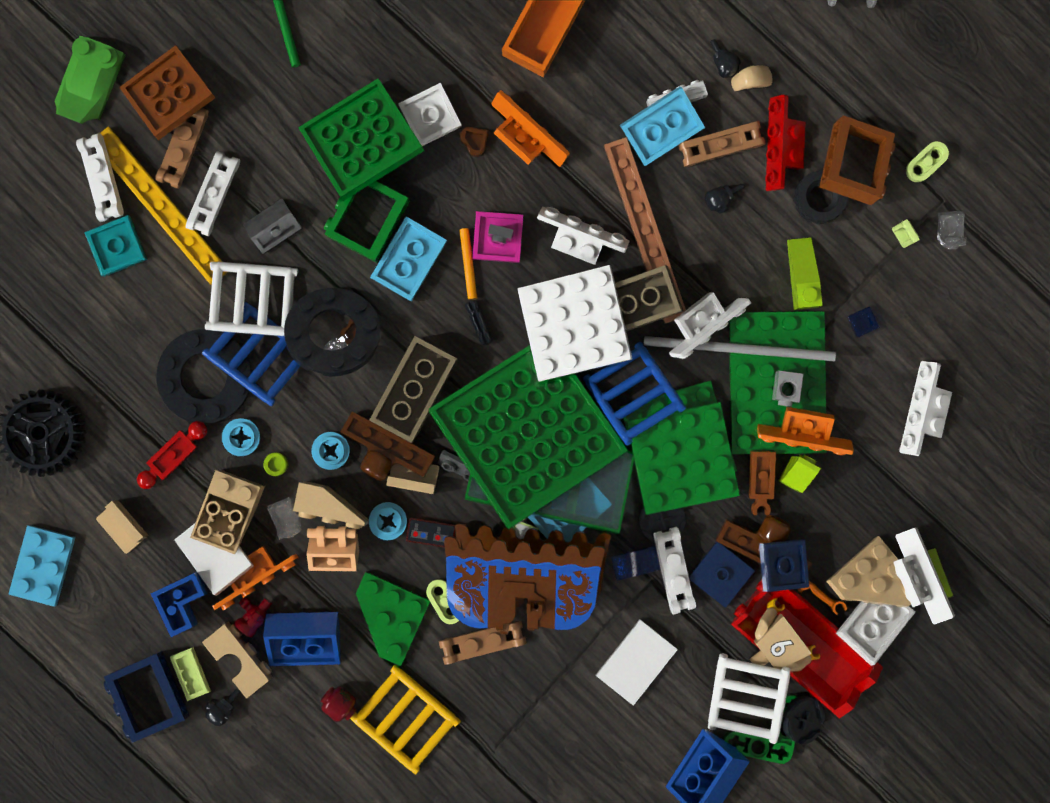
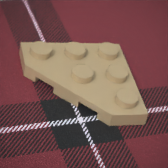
M879 536L869 542L826 581L841 600L862 601L864 603L880 605L887 604L897 607H908L911 605V602L905 595L902 581L895 571L896 567L893 562L897 561L898 558Z

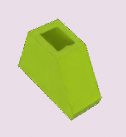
M799 455V457L791 456L778 481L799 493H803L821 468L815 465L817 461L806 455Z

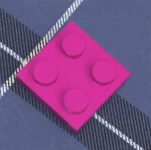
M476 211L473 259L520 263L523 215ZM490 224L513 229L512 242L506 241V244L493 242L492 237L488 236Z

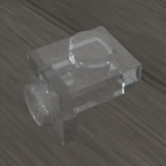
M963 211L938 213L937 240L947 249H958L959 246L967 245V240L963 236L965 216Z
M290 497L267 506L277 529L279 539L292 538L301 531V520L297 512L293 511L294 505Z

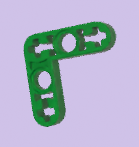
M787 694L785 704L790 703L791 699H795L797 696ZM728 731L723 738L724 741L731 744L728 741L733 739L734 736H737L741 742H746L745 738L747 737L749 739L746 743V751H744V745H735V748L742 755L779 764L787 763L791 759L795 742L780 733L778 742L776 744L772 743L771 748L780 750L781 746H783L787 753L786 755L782 754L781 758H778L777 753L769 751L770 742L767 738L735 731ZM760 740L764 743L762 752L754 753L752 751L751 745L754 741Z

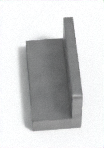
M280 199L243 225L251 240L262 254L302 228L283 199Z

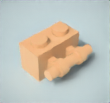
M325 526L307 529V538H309L307 549L309 571H357L359 542L356 529H347L346 526H339L338 529L325 528Z

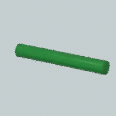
M273 0L291 66L293 68L298 67L301 64L283 0Z

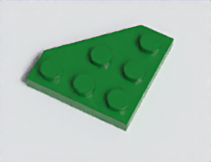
M366 571L356 592L357 599L379 657L401 666L430 600Z

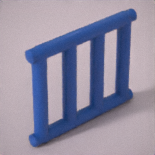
M244 302L243 323L250 316L257 321L258 310L249 303ZM267 317V325L278 326ZM224 332L210 349L206 348L202 352V355L269 406L274 405L276 395L300 367L293 360L266 392L255 383L286 347L285 336H277L280 340L249 377H246L237 368L265 336L264 334H253L229 363L221 358L218 353L236 332Z
M638 342L634 346L635 349L631 351L632 360L608 365L594 375L590 376L588 374L582 378L626 446L633 442L632 439L674 412H683L686 409L683 401L642 342ZM642 358L647 367L604 394L601 392L597 383L635 359ZM653 374L659 383L658 386L614 412L609 401ZM666 393L672 402L671 404L631 429L626 430L620 421L621 419L661 394Z

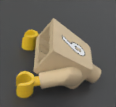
M774 598L768 602L767 610L760 618L755 632L756 639L754 642L760 651L749 660L754 664L763 666L770 662L777 669L789 667L791 672L801 671L812 660L819 659L820 654L812 655V649L816 646H806L781 613L777 615L785 609V605L783 604L777 608L775 606L777 598Z

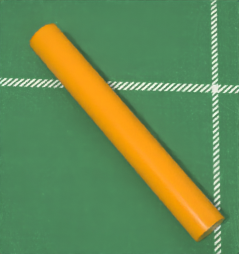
M469 228L460 229L467 296L468 300L477 299Z

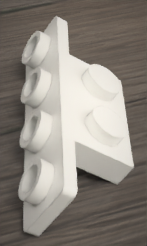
M542 207L537 217L539 220L559 227L551 248L594 265L603 245L625 253L630 242L619 233H609L598 225H589L582 222L576 216L561 214L553 207Z
M714 292L707 293L674 319L686 339L669 352L671 357L683 359L690 356L696 346L704 344L711 339V334L725 328L729 324L728 321L733 317L743 314L746 311V307L751 304V301L748 298H738L723 309Z
M921 361L900 453L919 456L924 434L942 438L952 392L936 387L941 367L939 363Z
M915 527L897 534L896 539L904 558L893 563L896 567V574L901 579L905 588V595L911 602L912 607L924 603L933 624L955 617L918 529Z

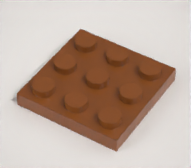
M176 45L119 87L158 141L215 99V96Z

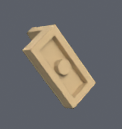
M395 464L391 467L386 486L435 494L439 466L431 464L423 478L405 467Z
M118 500L111 501L106 505V510L96 518L98 523L126 554L149 536Z

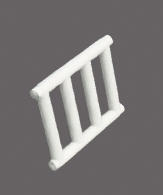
M210 262L213 277L209 321H206L205 330L284 336L285 320L292 308L294 277H297L298 269L230 262ZM223 272L237 273L233 323L219 322ZM247 273L261 274L257 324L243 323ZM270 275L285 276L281 326L267 325Z
M724 653L719 654L708 729L715 730L717 727L767 738L770 743L776 744L780 734L791 669L789 667L777 669L730 659ZM726 668L779 679L778 690L726 679ZM723 688L776 699L774 710L723 699ZM720 708L772 719L771 729L718 718Z

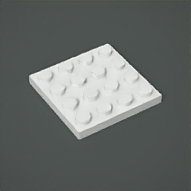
M610 265L517 288L539 382L632 360Z

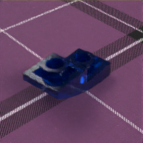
M656 546L611 556L617 581L661 569Z

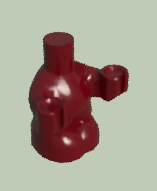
M246 597L242 598L239 602L240 606L247 612L243 617L235 620L234 625L239 631L250 638H253L258 627L263 625L266 611L272 605L266 598H264L259 606L251 604V601Z

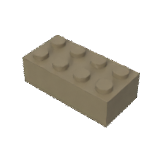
M666 265L615 283L626 332L684 312L670 269Z
M414 336L369 421L410 443H414L429 415V408L434 406L458 359Z

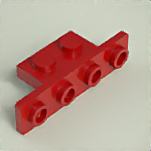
M784 94L771 97L769 100L766 191L784 189L785 168L804 169L806 122L788 119V95Z

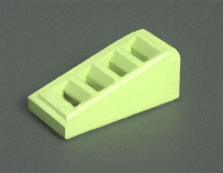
M907 219L892 228V231L904 248L920 240L912 224Z

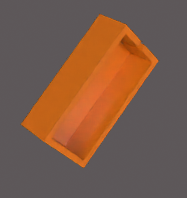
M528 0L502 48V56L544 78L585 0Z

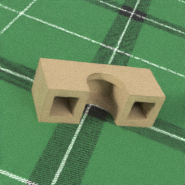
M227 622L202 643L216 661L226 654L236 655L240 659L242 664L241 671L232 681L247 699L272 678L270 674L272 670L265 661L260 662L256 656L257 651L249 642L245 643L241 638L242 632L234 624L231 625Z

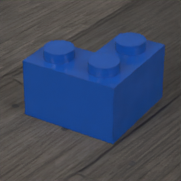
M198 572L151 593L170 637L198 624L189 602L210 593Z

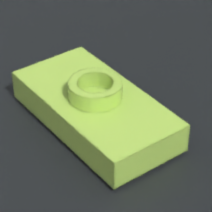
M194 647L170 656L187 701L211 691Z

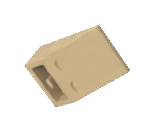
M215 470L190 538L236 554L257 509L265 486L223 470Z
M307 481L299 482L293 511L299 512V517L313 519L319 516L323 517L322 522L330 524L343 521L346 522V527L360 529L362 526L369 524L368 518L329 486Z

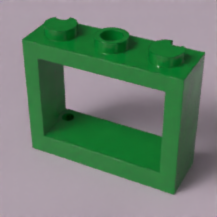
M375 181L368 186L395 200V203L370 250L336 233L356 193L344 201L341 197L338 199L335 205L337 211L333 218H328L324 230H326L325 235L331 240L377 263L410 201L408 197Z

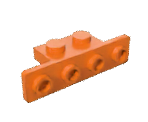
M500 90L491 104L506 120L495 130L494 134L528 165L543 152L561 167L570 155L569 151L566 150L564 145L555 140L545 128L532 119L529 113L521 109L510 96Z
M786 407L781 428L758 424L757 426L758 438L765 442H782L791 447L804 446L814 451L827 450L837 455H853L854 451L851 440L830 437L835 420L834 415Z
M262 546L247 556L254 566L231 584L234 593L212 607L214 610L220 607L222 610H225L235 604L233 600L240 594L243 598L255 591L254 585L259 582L265 585L276 578L273 573L280 569L285 572L295 566L294 560L299 558L298 555L294 554L276 565L266 548Z

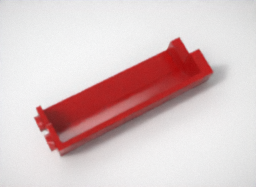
M761 580L755 587L757 590L745 604H740L733 614L736 617L731 625L758 648L754 642L756 639L755 632L760 618L767 610L768 602L777 598L775 601L777 608L784 604L785 609L777 615L781 613L806 646H816L812 649V655L820 654L819 659L812 660L801 671L790 672V676L840 719L855 708L861 693L877 682L883 666L878 662L873 666L868 664L836 634L839 628L795 590L763 592Z

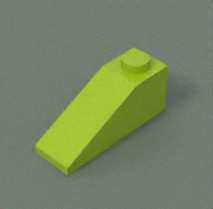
M812 239L787 240L794 310L813 309L823 306L820 278Z

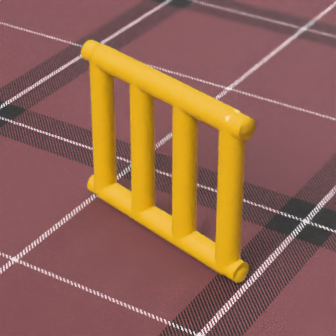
M394 665L390 671L391 675L358 714L355 712L350 719L416 775L420 769L419 765L451 727L459 725L461 720L397 665ZM400 680L409 690L378 727L374 728L365 719L395 683ZM418 695L427 703V706L393 744L383 734L415 696ZM436 711L446 720L414 758H409L401 750L430 715Z

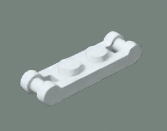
M97 133L89 139L85 137L77 139L76 145L81 152L98 221H106L112 216L114 218L123 216L124 211L103 136ZM92 147H95V148H96V152H97L96 154H93V155H92V152H91V148H92ZM107 201L111 203L109 208L106 207L105 202Z
M219 151L215 153L186 222L187 229L192 231L196 229L201 231V234L210 236L234 174L239 168L240 159L226 157L224 153ZM221 165L227 167L226 172L219 170ZM200 214L207 216L205 222L198 220Z
M673 527L668 532H655L653 536L671 613L674 615L686 608L688 610L695 609L696 602L691 590L679 529ZM671 541L672 546L665 547V542ZM683 593L684 599L678 601L676 595Z

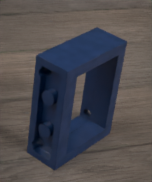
M162 651L104 676L105 690L109 695H112L115 702L113 703L114 711L117 716H121L124 724L122 726L123 732L127 738H130L132 743L184 721L190 716ZM151 664L173 717L139 731L118 678Z

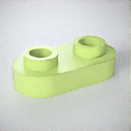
M938 141L927 145L907 164V177L913 182L926 180L947 160L949 156L947 146ZM932 151L937 152V159L931 156ZM915 167H919V168H920V170H921V174H920V175H918V174H916V173L914 172V168H915Z
M442 579L433 580L426 590L428 599L444 623H457L459 620L454 615H448L446 612L447 608H449L446 581ZM436 587H441L443 589V594H435L434 589Z

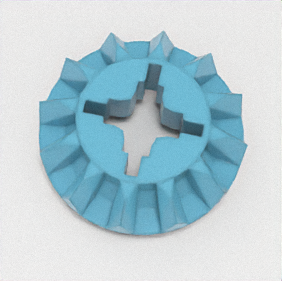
M243 418L230 421L222 433L224 447L229 453L236 456L251 454L258 448L261 439L256 425L252 421ZM241 430L244 431V435L251 437V439L244 440L242 445L238 439L232 438V436L239 435Z
M336 432L323 433L315 439L312 445V457L321 468L327 470L337 469L343 466L349 457V444L345 437ZM324 443L330 447L337 443L339 444L335 449L338 458L333 455L323 458L327 452Z
M391 502L377 505L369 516V527L372 533L382 540L398 538L404 532L407 525L406 513L399 505ZM395 513L392 522L397 527L388 525L382 530L384 520L379 515L388 517Z

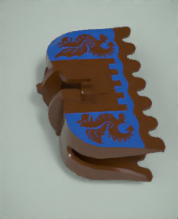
M458 523L455 525L456 538L453 536L444 538L447 602L452 614L467 626L474 628H496L497 631H500V634H508L510 623L516 616V607H520L525 598H528L527 629L529 631H535L539 627L568 630L576 628L588 620L602 591L611 534L600 533L595 543H589L586 534L578 531L573 535L572 540L567 542L564 540L563 533L559 530H552L549 533L548 539L542 540L539 531L530 528L526 531L524 538L520 539L517 537L514 528L508 530L505 527L502 530L501 536L495 537L492 528L488 525H483L479 528L477 535H471L466 524Z

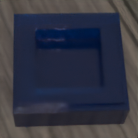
M870 306L847 316L856 338L880 328Z

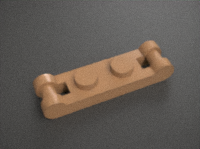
M201 108L192 115V117L196 118L195 125L188 122L189 117L175 128L162 165L156 174V181L161 183L168 182L177 189L181 187L209 113L207 109ZM171 167L177 169L175 175L169 173Z
M760 122L748 123L680 143L678 146L680 152L682 151L684 155V167L765 145L764 137H761L759 131L761 129ZM750 132L752 140L747 141L745 133ZM698 147L700 154L693 156L692 148Z
M521 620L510 623L509 631H512L513 639L507 640L506 635L500 634V631H497L496 628H486L438 641L440 649L443 648L444 657L442 658L444 665L527 644L525 636L522 635L521 628L523 626ZM459 644L460 652L454 654L452 646Z

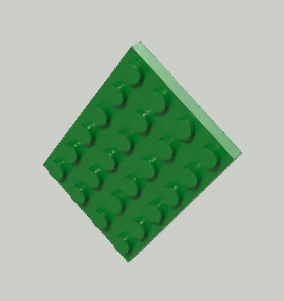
M744 312L740 316L729 320V343L825 351V312ZM729 353L732 454H750L751 450L775 451L776 454L827 453V450L814 451L804 446L791 447L782 442H765L758 438L757 433L758 424L782 427L787 406H780L777 400H772L776 371L803 374L800 403H793L792 408L826 414L825 360ZM783 384L782 392L784 395L790 396L792 394L793 388L791 384Z

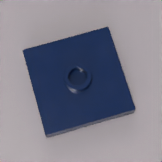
M805 539L759 543L763 592L809 587Z
M716 541L689 575V580L726 608L755 570Z

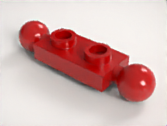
M194 421L189 425L187 435L182 430H179L146 462L151 469L144 470L138 474L137 484L143 489H150L155 485L157 476L161 480H165L198 448L193 441L195 439H203L206 436L207 426L201 421Z

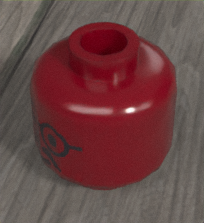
M341 686L331 687L320 700L322 702L321 710L335 722H340L344 718L348 721L356 711L353 707L356 703V698Z

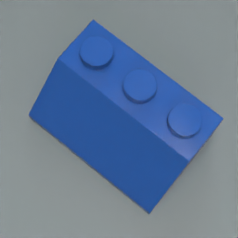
M338 612L266 614L263 638L269 666L335 665L341 663Z
M702 729L667 783L666 788L681 803H723L750 761L734 746L706 729Z

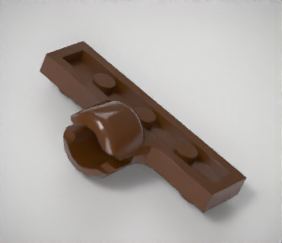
M351 412L340 431L345 436L368 448L360 468L364 473L377 480H384L391 467L395 464H399L424 478L435 459L434 455L354 412Z
M767 515L759 530L755 532L726 518L716 537V541L761 563L759 543L786 541L791 532V527L783 519ZM807 559L808 570L812 565V561Z

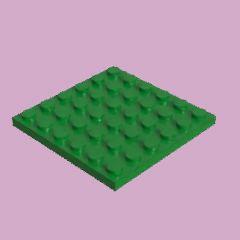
M530 345L429 408V413L508 530L628 451L575 373L541 382L538 381Z

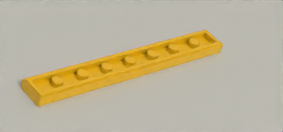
M109 126L105 128L100 134L104 138L111 167L209 284L212 285L213 270L210 268V262L223 261L196 229L192 231L186 228L187 218ZM223 272L222 277L226 275L228 272Z

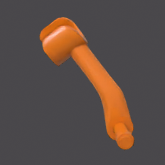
M810 581L808 588L797 589L799 593H802L810 588L812 593L829 605L831 611L838 615L835 610L837 604H841L842 608L845 611L847 610L844 602L840 600L834 601Z

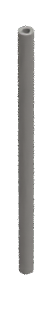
M645 336L644 345L675 348L685 339ZM707 341L693 349L835 361L836 352L711 341Z

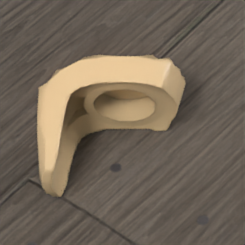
M750 66L737 73L732 78L731 85L734 91L765 88L772 84V73L767 66Z

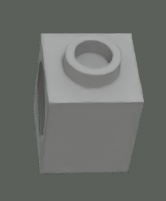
M776 371L772 400H777L778 405L792 407L793 403H800L803 374ZM784 383L791 384L793 388L790 396H786L782 392Z

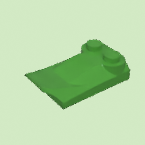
M79 36L72 45L73 54L57 93L55 105L57 115L83 124L92 119L100 120L125 54L109 45L88 37Z

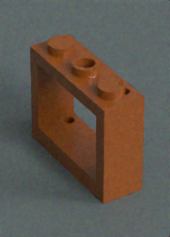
M843 115L833 124L819 187L869 205L882 199L886 192L885 178L891 169V164H889L890 156L895 150V143H893L895 133ZM848 134L880 145L871 187L839 176Z

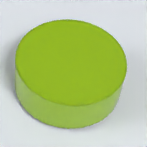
M271 453L266 456L263 466L269 475L280 476L287 471L288 460L281 453Z

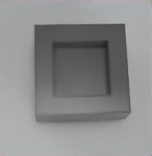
M490 224L488 236L492 237L493 242L506 244V241L512 242L514 231L513 229Z

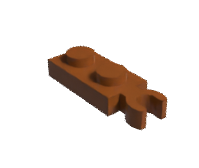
M750 451L749 498L755 499L751 506L753 515H757V509L760 506H764L765 515H770L771 508L767 503V499H774L775 451Z

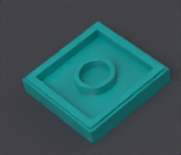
M129 215L84 232L102 277L147 260Z

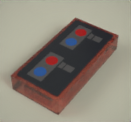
M410 517L406 541L445 547L444 538L447 536L455 537V525Z

